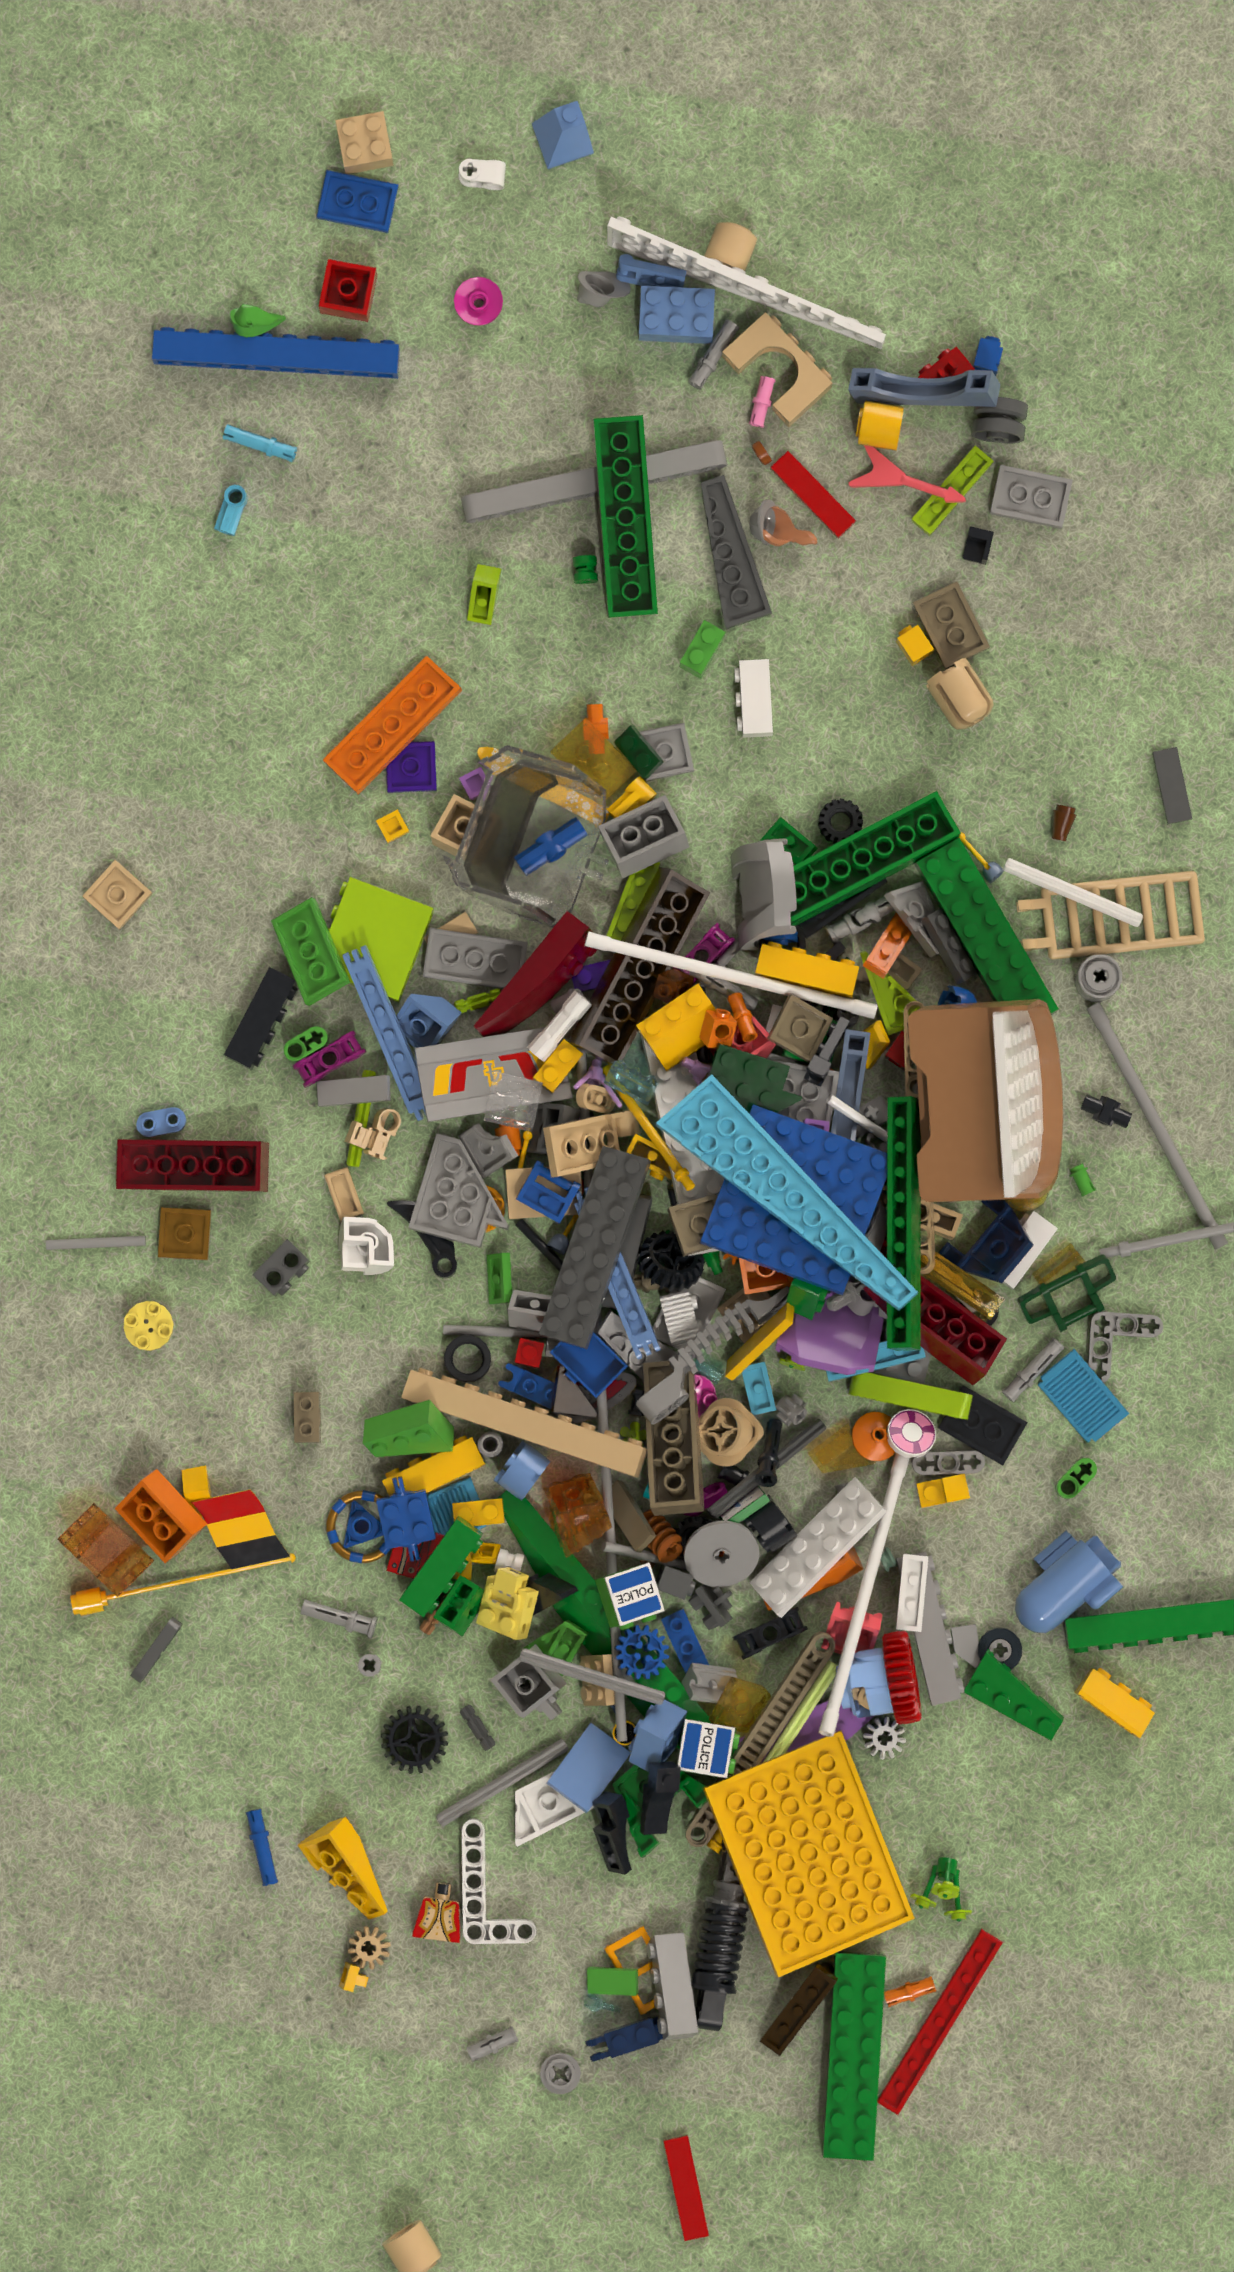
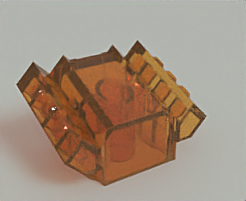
M590 1473L577 1474L569 1480L553 1482L543 1488L545 1503L542 1505L566 1558L575 1552H579L585 1545L588 1546L595 1538H600L604 1532L612 1528L609 1515L605 1509L604 1500Z
M95 1503L57 1538L75 1558L83 1563L117 1597L154 1562V1559Z

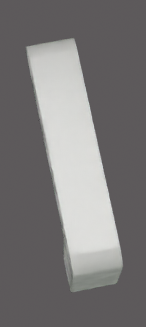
M469 1819L462 1827L464 1938L472 1944L529 1943L534 1939L537 1931L536 1925L531 1920L486 1919L485 1827L479 1819ZM471 1823L479 1825L480 1835L477 1837L469 1836L466 1831L467 1826ZM470 1849H477L481 1853V1859L478 1862L473 1863L468 1860L467 1852ZM477 1874L481 1878V1885L477 1888L470 1887L467 1883L469 1875ZM475 1899L481 1903L482 1908L478 1913H472L468 1910L467 1904L470 1900ZM500 1924L506 1927L507 1935L505 1937H495L493 1928L496 1925ZM527 1924L532 1928V1934L527 1938L521 1937L518 1933L519 1926ZM471 1925H478L481 1928L482 1935L479 1938L474 1939L468 1935V1928Z

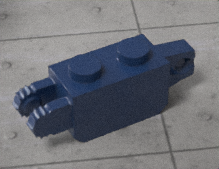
M647 2017L607 2030L603 2035L586 2040V2046L592 2047L606 2041L608 2050L597 2052L590 2056L591 2062L610 2056L614 2058L659 2043L660 2040H663V2035L658 2031V2017Z

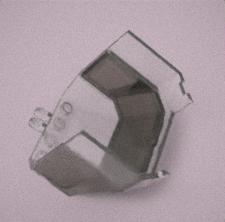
M506 745L493 756L477 761L488 769L455 860L444 855L443 858L450 868L455 885L466 893L513 916L553 928L566 911L572 912L585 875L598 880H602L604 876L601 872L588 869L590 861L602 866H607L609 862L608 859L593 854L601 834L598 826L604 824L606 820V789L573 764ZM577 817L588 836L568 848L567 852L558 860L552 863L547 862L526 876L514 857L535 844L536 839L549 830L555 831L563 824Z

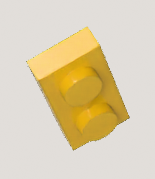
M563 1039L533 1079L553 1094L581 1059L583 1053Z
M503 1498L452 1503L454 1521L460 1516L473 1526L505 1523Z

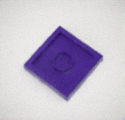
M435 741L411 742L386 767L387 793L437 791Z

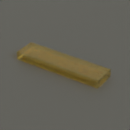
M935 1252L934 1269L930 1273L924 1274L990 1320L1005 1300V1298L937 1252ZM925 1255L921 1256V1268L928 1264V1257Z

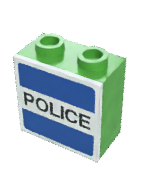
M650 1563L640 1564L595 1579L610 1628L619 1626L620 1630L635 1626L634 1621L639 1619L642 1620V1623L656 1619L657 1613L665 1611Z
M685 1719L678 1766L681 1767V1771L728 1778L729 1774H734L736 1759H732L733 1749H738L740 1734H736V1728Z

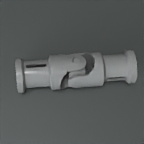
M884 896L875 902L870 901L866 903L864 908H857L844 915L842 920L831 926L827 924L824 928L835 945L844 937L850 934L855 935L868 928L872 923L881 921V917L895 910ZM852 916H855V918H856V923H857L859 926H856V925L852 922V920H851Z

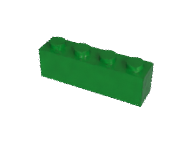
M458 1516L401 1595L399 1601L423 1618L427 1612L432 1614L440 1603L437 1600L442 1592L447 1594L454 1584V1581L451 1580L456 1572L461 1574L469 1563L466 1560L469 1553L473 1552L475 1554L482 1545L483 1541L480 1538L483 1533Z

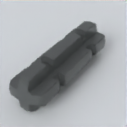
M469 1704L460 1710V1714L464 1720L468 1721L467 1725L476 1739L481 1741L480 1745L487 1751L495 1746V1741L492 1736L487 1734L489 1733L479 1716L474 1714L475 1710Z

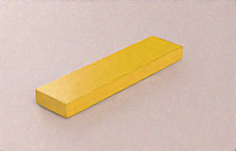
M787 1302L727 1360L725 1377L734 1380L793 1324L794 1306Z

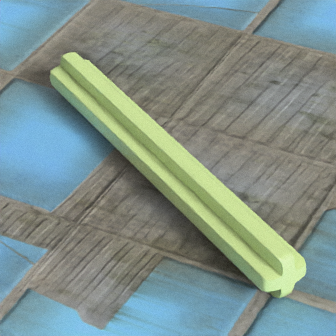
M832 1661L826 1663L763 1762L787 1752L836 1676L837 1664Z

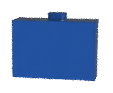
M594 1332L587 1350L559 1342L550 1351V1354L567 1370L564 1374L574 1384L579 1381L595 1398L628 1367Z

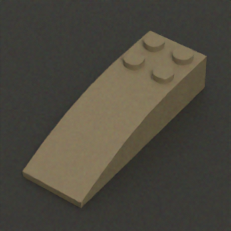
M669 1361L643 1363L644 1394L674 1372ZM691 1371L685 1374L684 1389L689 1394L688 1399L656 1424H651L646 1418L650 1509L654 1516L704 1512L695 1374L693 1375Z

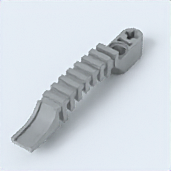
M788 1286L767 1300L753 1301L747 1299L743 1303L738 1302L734 1304L735 1308L733 1310L727 1309L724 1311L725 1315L722 1318L718 1316L714 1319L715 1323L713 1325L710 1323L706 1325V1330L703 1333L699 1331L694 1341L690 1339L686 1342L687 1347L678 1349V1361L674 1356L668 1359L674 1372L644 1394L636 1403V1406L651 1424L658 1423L688 1399L689 1394L684 1389L685 1374L691 1371L694 1375L698 1371L696 1363L693 1361L694 1358L700 1364L705 1361L701 1351L702 1348L707 1354L713 1352L710 1341H713L716 1347L721 1345L720 1333H722L727 1341L731 1339L732 1336L728 1328L730 1326L737 1336L743 1334L741 1325L738 1322L739 1319L742 1320L750 1334L754 1332V1323L748 1313H752L759 1325L763 1324L786 1304L790 1290Z

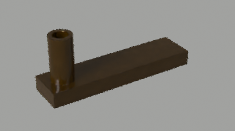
M825 1962L821 1965H816L761 2037L760 2042L778 2056L783 2053L836 1984L838 1978L833 1975L834 1968L830 1963Z

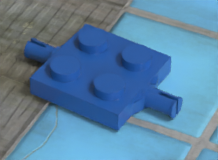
M400 1476L398 1477V1482L397 1477L392 1479L395 1493L389 1497L376 1499L386 1548L407 1547L410 1561H414V1559H420L417 1545L436 1539L426 1489L405 1491L403 1477Z

